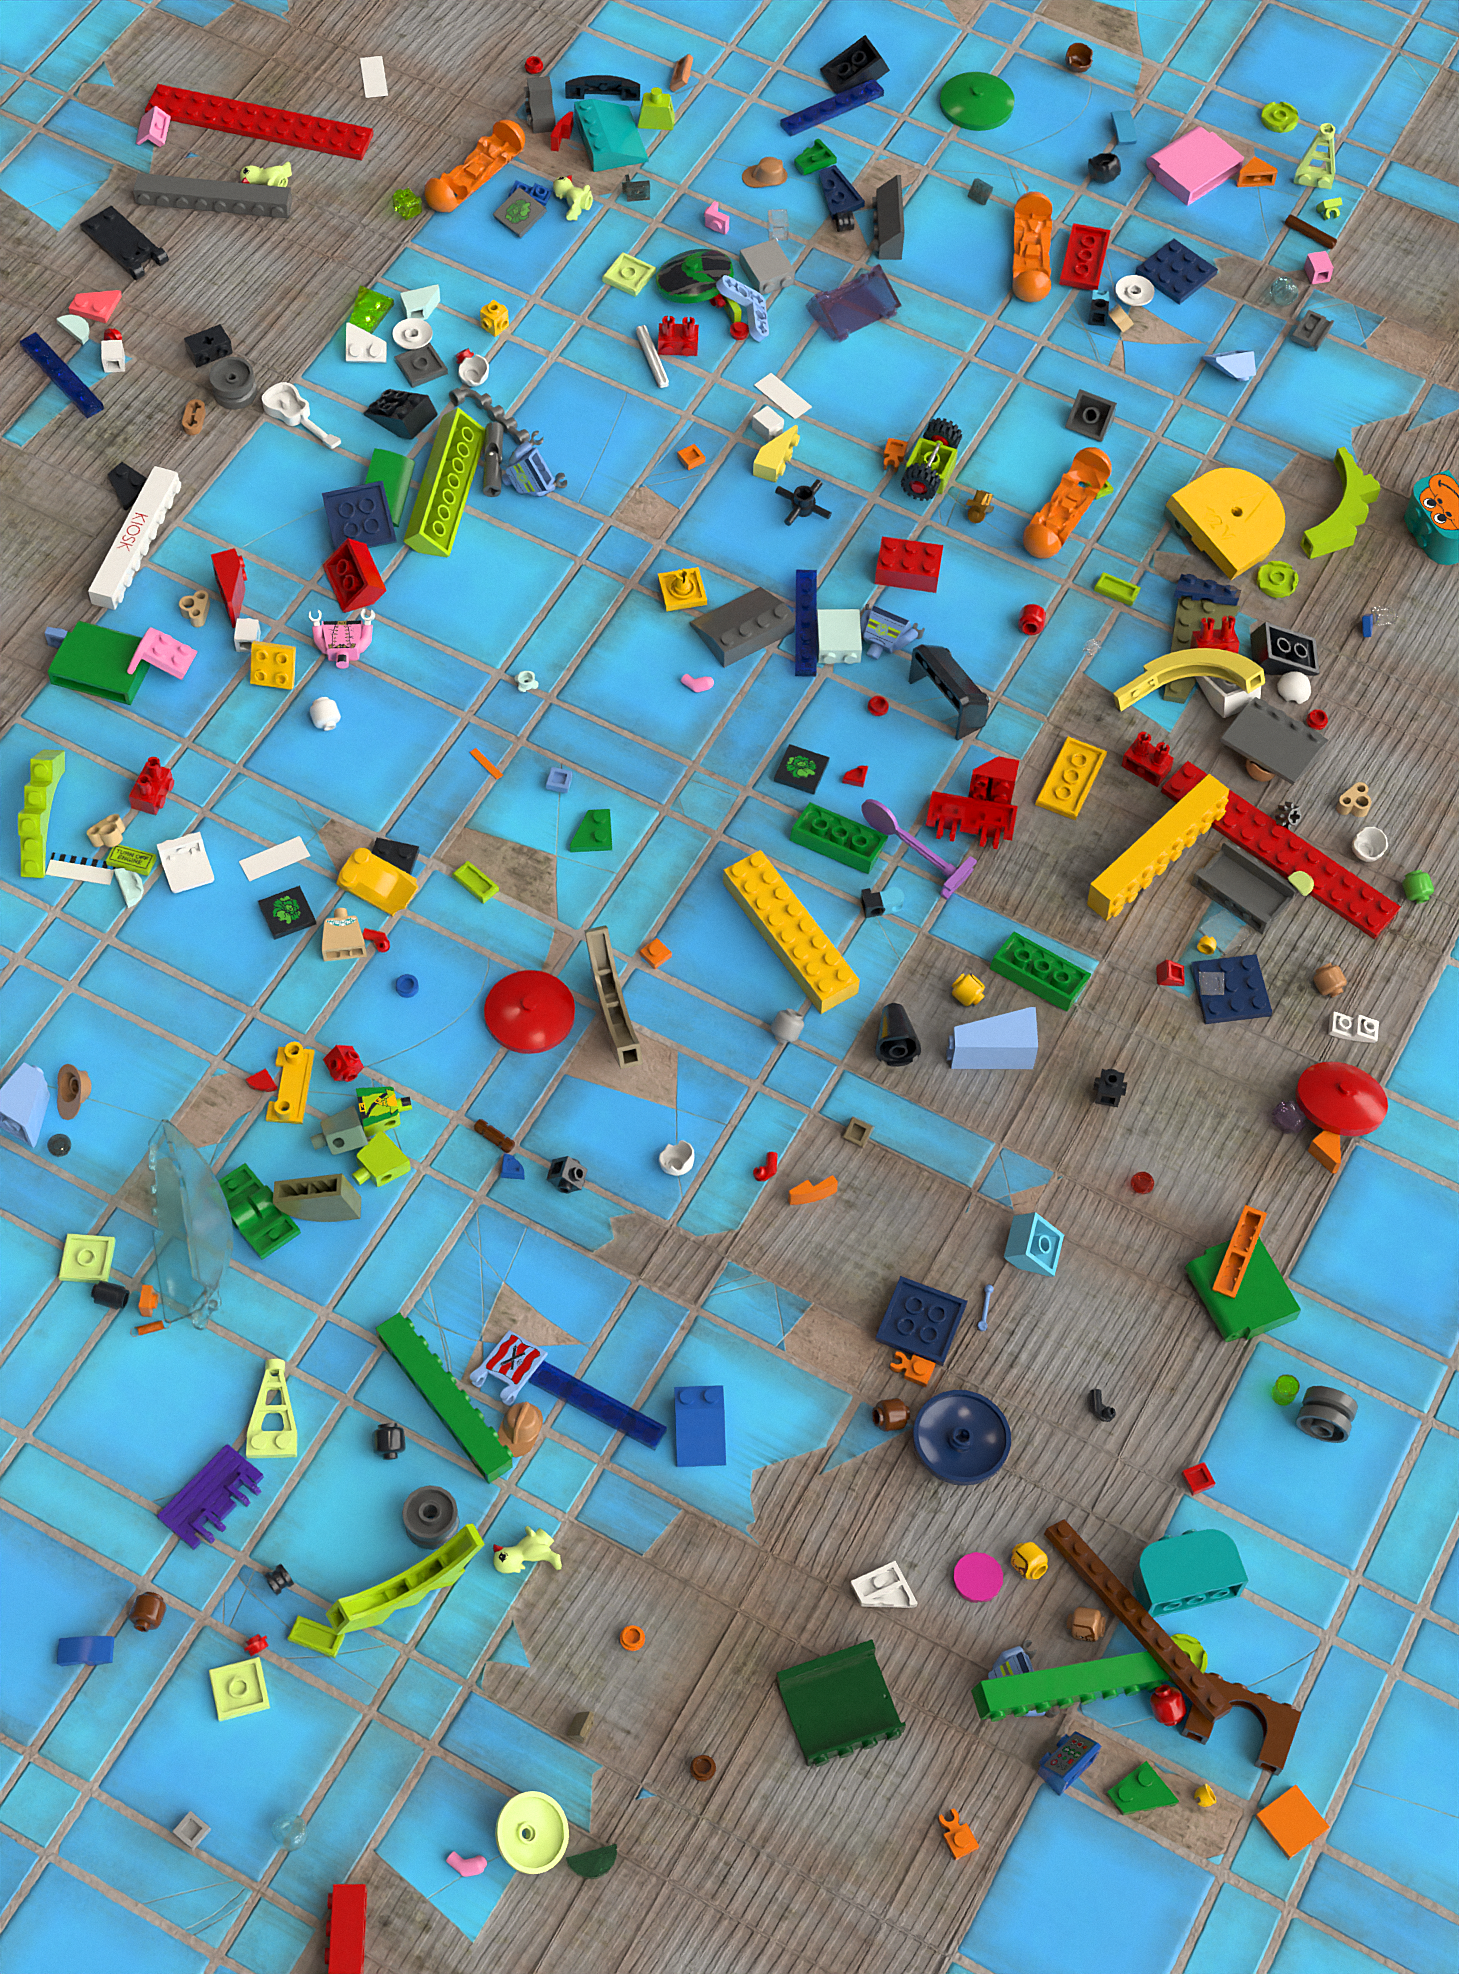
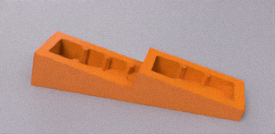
M1247 1205L1244 1206L1212 1288L1213 1291L1235 1299L1267 1213Z

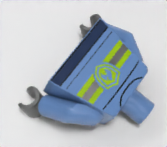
M536 430L532 433L530 441L526 440L514 450L502 479L505 485L513 484L520 494L527 493L542 497L554 491L557 486L565 488L567 480L559 482L560 479L565 477L564 473H558L554 479L537 447H532L533 445L542 444L544 440L543 437L540 440L534 439L539 433Z
M866 604L865 611L860 618L861 634L864 636L865 642L871 645L867 655L875 660H878L882 650L892 654L895 650H900L913 640L922 638L925 628L918 630V623H914L912 629H910L911 624L909 620L873 605L872 609H870L869 604Z
M1026 1640L1022 1647L1017 1646L1001 1652L992 1666V1671L988 1673L989 1679L1034 1672L1030 1659L1034 1657L1037 1649L1034 1651L1026 1649L1031 1646L1032 1641ZM1036 1710L1029 1711V1713L1024 1716L1034 1717L1046 1715L1049 1718H1053L1056 1715H1058L1060 1711L1053 1712L1051 1710H1048L1043 1713H1037Z

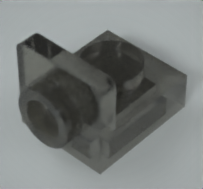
M629 174L625 175V182H622V193L626 194L627 202L650 200L649 180L630 182Z

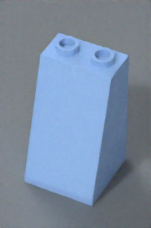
M1029 1007L955 1026L953 1036L949 1035L946 1049V1058L951 1060V1069H1033L1038 1051L1036 1007Z

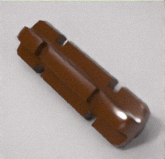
M479 1119L475 1123L474 1130L480 1135L484 1134L483 1137L496 1146H501L500 1149L506 1153L512 1151L515 1146V1142L509 1137L505 1138V1134L492 1125L488 1126V1123L483 1119Z

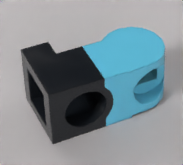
M1093 290L1088 325L1106 326L1109 311V291Z
M890 887L886 891L871 893L870 888L861 889L860 901L865 918L900 911L904 901L903 891L898 887Z

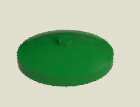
M966 72L956 75L944 84L940 94V108L944 116L956 126L967 130L986 131L997 128L1008 121L1014 109L1015 98L1009 85L1002 79L984 72Z

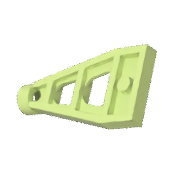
M1324 123L1320 126L1319 132L1297 165L1293 184L1325 189L1332 188L1335 177V127L1332 124ZM1317 145L1328 146V153L1315 151ZM1312 159L1326 161V168L1312 167L1309 164Z
M281 1359L265 1361V1375L247 1431V1459L297 1457L298 1433L284 1376L285 1362ZM269 1390L281 1391V1405L265 1404ZM268 1413L281 1414L284 1423L283 1430L263 1431L261 1426L265 1415Z

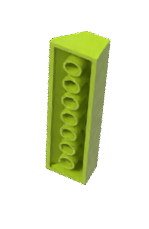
M459 407L444 414L441 418L403 542L418 553L446 558L450 556L484 444L485 428Z

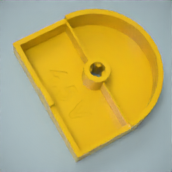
M1219 468L1205 473L1172 494L1165 505L1192 535L1191 540L1201 552L1205 550L1230 580H1233L1258 562H1262L1276 546L1285 528L1283 505L1275 491L1258 476L1236 468Z

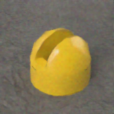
M1208 935L1203 936L1198 942L1197 949L1203 954L1211 955L1215 951L1216 940L1214 937L1209 938Z
M1204 1784L1196 1789L1194 1799L1200 1798L1201 1801L1197 1803L1199 1806L1209 1807L1217 1802L1208 1784Z

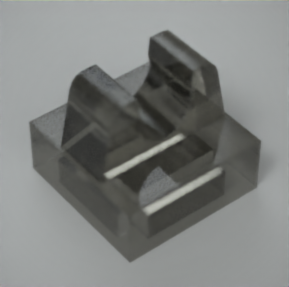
M976 178L967 197L981 205H986L988 198L992 194L993 187Z

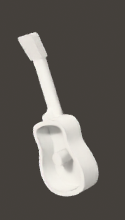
M281 382L264 392L262 403L264 411L268 415L283 420L288 426H296L301 423L319 437L323 444L330 449H334L341 444L340 438L331 434L328 435L308 419L310 415L309 403L300 397L294 385Z

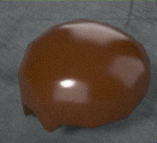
M1073 43L1066 52V65L1074 72H1086L1092 65L1093 51L1083 43Z

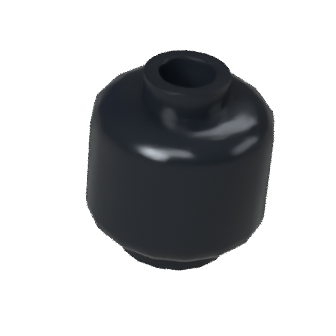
M397 1423L380 1424L378 1429L373 1431L374 1453L376 1455H383V1460L397 1459L398 1454L405 1451L404 1429L398 1427Z

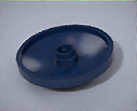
M950 1390L932 1397L920 1409L913 1426V1446L921 1464L938 1479L954 1485H975L992 1478L1004 1465L1011 1447V1431L1002 1411L985 1396L968 1390Z

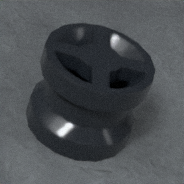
M851 210L843 214L841 212L835 213V223L838 232H842L844 229L854 230V216Z
M281 1563L276 1566L273 1572H267L263 1575L276 1596L281 1594L283 1588L294 1585L293 1580Z

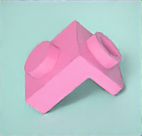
M714 201L704 212L705 227L726 235L729 231V216L718 212V202Z

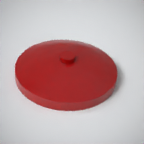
M537 970L519 971L502 978L490 990L484 1006L485 1022L491 1036L503 1047L524 1054L541 1053L559 1045L568 1036L575 1021V1002L569 988L557 977Z
M1321 1062L1308 1067L1301 1074L1295 1090L1298 1106L1304 1115L1322 1129L1338 1135L1362 1136L1369 1134L1382 1124L1388 1110L1387 1096L1381 1085L1365 1071L1346 1063Z

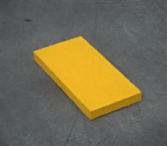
M1067 736L1035 805L1076 821L1106 758L1107 751Z

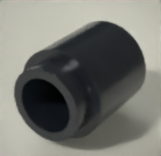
M101 1280L93 1286L91 1297L94 1298L95 1304L117 1310L126 1307L130 1292L124 1286Z

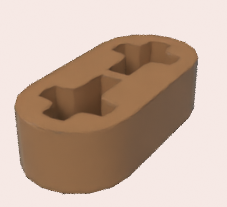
M194 399L186 405L182 425L184 432L188 435H196L202 430L206 410L201 400Z

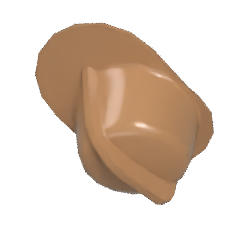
M764 157L758 165L750 166L743 172L742 180L750 187L760 188L781 185L787 180L788 174L783 168L782 160L774 157Z
M66 1064L60 1068L58 1073L57 1109L63 1119L71 1120L78 1114L81 1103L90 1095L91 1080L86 1071L77 1070L75 1066Z
M526 1401L513 1405L504 1415L498 1430L499 1439L497 1440L502 1446L507 1445L514 1457L526 1455L535 1445L543 1424L542 1412L538 1407Z

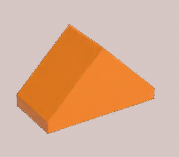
M1254 156L1240 170L1236 185L1237 187L1274 185L1278 172L1277 168Z
M1324 1130L1312 1140L1308 1152L1331 1173L1335 1174L1341 1165L1340 1135Z

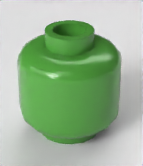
M1422 870L1412 871L1406 874L1405 879L1402 881V887L1407 900L1416 901L1417 904L1430 900L1429 896L1433 894L1434 886L1428 873L1422 872Z

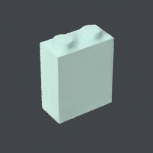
M860 609L817 610L818 663H860L862 653Z

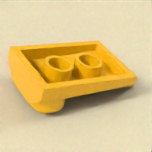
M361 847L351 854L341 869L336 883L341 889L391 916H394L397 911L405 909L418 889L415 877L373 855L368 849Z

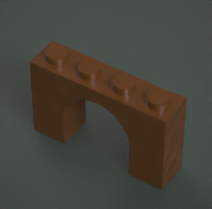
M1204 1672V1676L1232 1707L1247 1709L1258 1718L1263 1730V1739L1254 1766L1279 1776L1284 1768L1302 1712L1297 1711L1296 1707L1291 1704H1280L1273 1701L1267 1694L1251 1692L1243 1684L1227 1682L1219 1674ZM1192 1702L1181 1735L1205 1745L1211 1735L1214 1723H1211Z

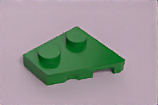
M819 138L814 141L812 148L807 147L802 154L794 159V166L803 175L811 174L837 163V157Z
M610 809L588 810L570 844V852L611 851Z
M1147 1761L1106 1793V1796L1122 1815L1134 1814L1137 1811L1155 1810V1808L1164 1806L1172 1807L1179 1802Z

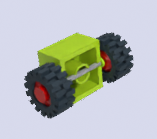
M940 418L932 419L923 434V438H919L906 464L905 473L901 479V487H904V492L908 491V496L913 495V499L918 497L920 501H923L924 498L928 501L936 493L942 495L956 466L957 448L962 438L961 429H958L957 424L953 426L951 420L946 422L947 419L945 418L942 421Z

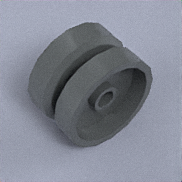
M231 356L222 358L212 366L209 378L214 398L220 406L226 409L237 410L245 408L254 401L257 395V386L252 366L248 361L240 357Z
M1325 1386L1307 1388L1302 1401L1303 1407H1301L1296 1419L1298 1428L1307 1435L1321 1441L1330 1443L1347 1441L1352 1428L1351 1422H1353L1358 1409L1356 1401L1351 1396L1334 1388Z
M431 1485L420 1487L412 1492L404 1502L402 1514L407 1536L412 1543L420 1548L438 1549L458 1533L460 1521L456 1500L450 1492L442 1487Z

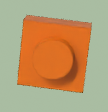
M695 444L677 452L678 459L687 470L705 463V456Z
M656 938L640 950V956L656 969L672 957V952Z
M142 1285L139 1309L143 1317H152L153 1309H157L158 1294H155L152 1285Z

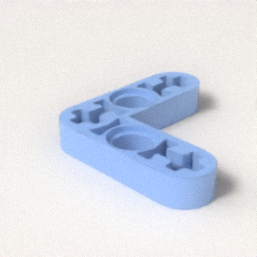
M724 275L716 282L717 289L724 296L747 307L749 332L756 341H762L769 335L765 299L757 291Z

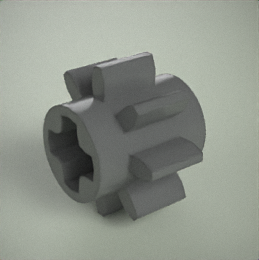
M1287 801L1285 805H1278L1274 813L1276 824L1284 826L1289 830L1291 825L1298 826L1302 817L1299 811L1300 807Z

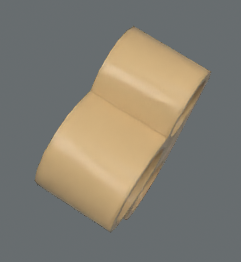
M1119 304L1108 311V315L1123 333L1134 325L1133 321Z
M204 590L195 592L194 596H184L179 601L181 615L186 619H190L193 627H202L208 615L210 600L208 593Z
M1358 782L1341 795L1336 806L1337 812L1341 815L1351 813L1356 817L1366 816L1372 803L1371 798L1367 795L1368 786L1363 782Z
M112 814L87 830V835L94 847L103 845L114 847L123 840L122 833L125 831V826L118 814Z

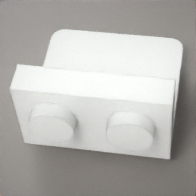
M200 832L190 833L184 837L166 840L163 843L157 844L159 856L173 893H179L214 881V875Z

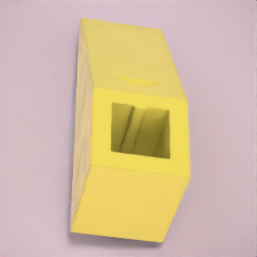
M794 425L761 447L754 461L753 476L776 483L779 475L782 476L784 474L785 463L790 461L793 453L792 449L794 446L797 447L800 435H798L797 425Z

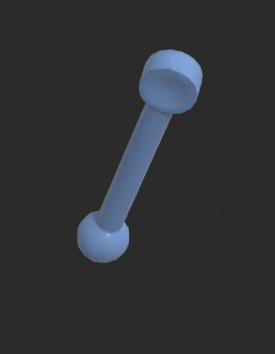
M990 1284L984 1287L986 1295L982 1318L978 1323V1330L981 1332L987 1329L986 1317L990 1294L994 1290Z

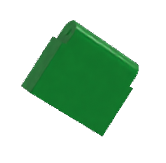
M78 621L72 633L67 632L47 671L50 682L56 686L131 706L150 667L149 662L141 659L134 673H127L128 666L143 637Z
M1260 1237L1257 1239L1235 1299L1212 1290L1231 1240L1206 1249L1203 1256L1192 1260L1184 1267L1225 1342H1231L1241 1337H1245L1246 1340L1297 1320L1301 1309Z

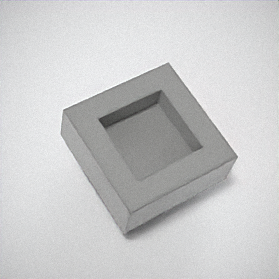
M190 1811L172 1832L190 1849L194 1850L211 1831V1828Z

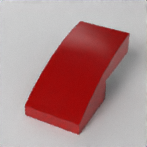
M573 112L565 114L554 127L551 134V151L559 152L562 138L570 139L574 127Z

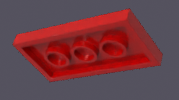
M1073 223L1060 277V285L1092 291L1098 290L1111 230Z

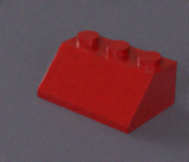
M347 538L323 564L340 607L345 613L374 604L387 591L365 543Z

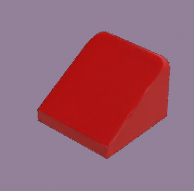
M1168 959L1157 965L1158 985H1185L1183 965Z

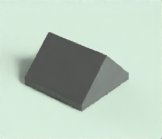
M1079 389L1065 428L1103 442L1114 421L1117 403Z

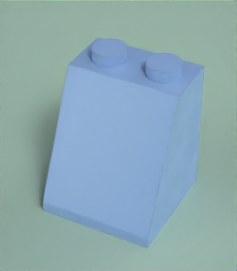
M24 1062L0 1089V1128L34 1148L44 1120L50 1092L47 1087L48 1083L44 1079L43 1071L35 1065L31 1067Z

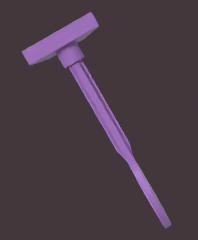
M867 799L861 805L864 818L874 829L886 835L896 834L903 842L943 872L942 874L949 878L944 883L940 893L946 900L974 871L972 867L977 863V860L970 856L958 869L951 863L948 864L908 832L902 830L898 826L893 813L879 801Z

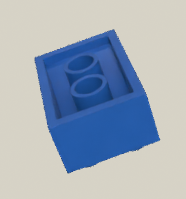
M723 1385L674 1387L677 1467L726 1465Z

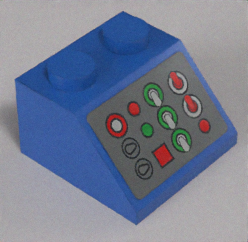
M1077 1731L1070 1737L1067 1734L1064 1735L1056 1744L1058 1749L1053 1754L1050 1752L1046 1753L1038 1762L1041 1766L1037 1774L1059 1796L1095 1761L1102 1747L1098 1742Z

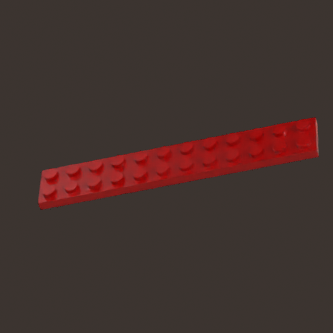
M157 84L145 108L146 114L154 106H157L170 116V121L361 161L374 135L373 129L162 84Z
M1187 761L1162 787L1161 793L1178 803L1208 774ZM1229 789L1228 803L1225 805L1226 812L1220 820L1217 821L1215 819L1211 823L1213 829L1287 880L1294 872L1303 871L1307 873L1314 882L1313 889L1309 895L1374 940L1400 911L1401 906L1286 827L1277 825L1274 819Z

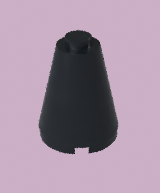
M890 1003L882 1009L875 1046L877 1059L880 1062L883 1060L887 1062V1065L893 1067L908 1065L913 1062L914 1057L917 1055L919 1057L921 1054L919 1039L904 1007L898 1003Z

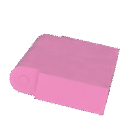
M1197 126L1148 157L1146 164L1150 172L1156 176V181L1188 206L1239 173L1242 169L1244 157L1215 133H1209L1201 126Z

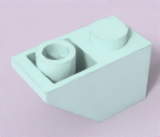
M438 284L400 293L401 307L406 319H428L440 302Z

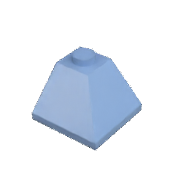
M1239 349L1202 356L1204 361L1227 376L1237 378L1238 381L1249 380V376L1256 375L1254 351Z

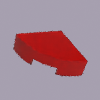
M721 293L709 299L711 305L716 306L718 309L726 305Z
M861 765L847 771L843 776L842 783L864 787L868 766Z
M266 1068L245 1079L247 1085L254 1090L266 1092L277 1090V1085Z

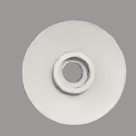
M1130 275L1118 281L1115 292L1123 303L1131 306H1142L1153 299L1155 290L1148 279L1137 275Z
M417 318L405 319L399 322L393 329L394 341L406 349H418L427 345L433 335L431 326L426 321Z

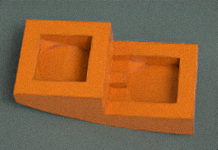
M833 1175L815 1186L809 1180H806L789 1190L788 1202L790 1205H799L824 1199L837 1192L838 1181Z

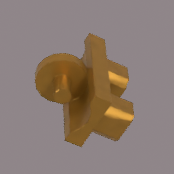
M977 490L974 499L967 500L966 505L972 506L967 514L971 522L981 523L985 519L986 512L993 511L994 506H991L990 503L994 494L984 490Z

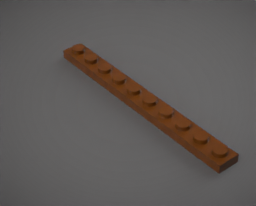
M1063 1519L1046 1529L1044 1535L1205 1717L1211 1723H1214L1227 1715L1233 1708L1230 1703L1069 1523Z

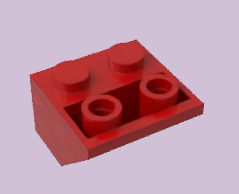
M998 756L973 769L968 797L1011 805L1020 760Z

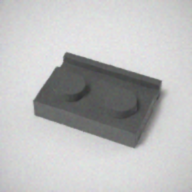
M1308 310L1293 333L1291 340L1307 348L1313 347L1315 348L1314 351L1317 352L1333 327L1334 320L1328 321L1325 316Z

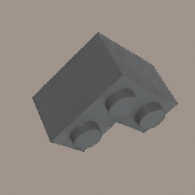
M550 77L527 78L524 94L525 99L528 98V101H525V111L529 113L527 114L528 126H532L533 134L552 132L556 123Z

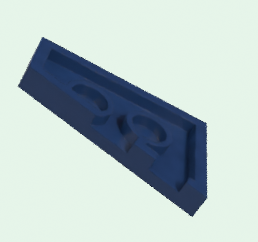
M836 165L819 171V180L832 220L835 219L836 212L843 214L850 210L853 212L865 207L864 199Z
M1181 574L1173 598H1181V595L1191 596V600L1199 601L1202 598H1209L1212 603L1237 606L1242 590L1232 585L1224 586L1217 584L1214 580L1199 579L1192 574Z

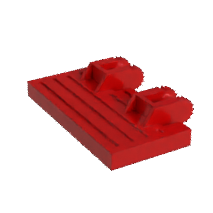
M932 791L926 826L935 827L936 821H939L936 839H941L943 829L951 830L949 838L952 842L955 841L957 825H961L960 832L978 835L979 829H982L979 846L984 847L987 837L994 838L992 843L993 849L998 850L1001 832L1004 833V840L1012 841L1018 806Z

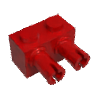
M668 316L663 317L662 323H659L658 355L698 356L699 325L695 324L693 317H690V321H688V317H684L682 324H675L673 316H670V320H668Z
M1224 616L1222 617L1221 629L1213 630L1215 620L1207 617L1206 623V618H1202L1200 631H1192L1190 649L1211 648L1238 654L1240 642L1234 630L1236 619L1233 616H1228L1227 621V617Z
M1142 731L1125 752L1121 766L1158 788L1171 771L1174 758L1168 754L1170 751L1169 745L1165 746L1164 742H1160L1156 747L1152 746L1150 743L1151 735L1148 734L1146 737L1147 732Z
M148 758V762H146L128 796L132 809L155 816L159 809L163 808L168 791L173 789L175 782L171 769L162 767L159 758Z

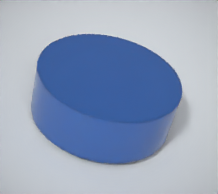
M405 974L397 979L396 991L400 996L410 998L417 994L419 985L415 976Z

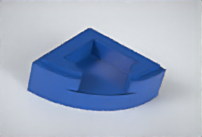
M1365 614L1362 617L1364 637L1372 636L1373 614Z
M504 1153L501 1178L525 1180L524 1168L514 1156Z

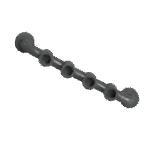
M459 388L449 392V398L455 406L464 403L465 397L474 399L477 407L484 409L492 421L502 424L503 431L512 435L517 445L530 440V435L526 429L521 431L516 429L517 422L513 417L508 419L503 417L505 412L500 405L496 407L491 405L492 399L489 394L480 395L474 390H460Z

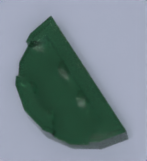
M617 1844L566 1857V1862L570 1870L578 1876L584 1877L587 1880L598 1879L608 1874L609 1870L614 1866L617 1859Z

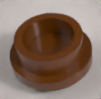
M707 1755L695 1757L690 1765L691 1775L700 1782L711 1780L716 1772L714 1760Z

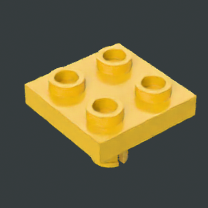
M699 567L658 573V582L666 612L707 605V597Z
M253 641L251 648L250 684L292 690L294 688L296 647Z

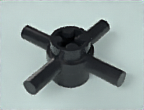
M817 479L811 487L799 486L795 489L794 493L781 486L776 488V494L791 501L793 510L784 520L787 526H791L798 516L807 517L812 512L826 519L831 517L832 512L816 505L814 495L823 485L822 481Z

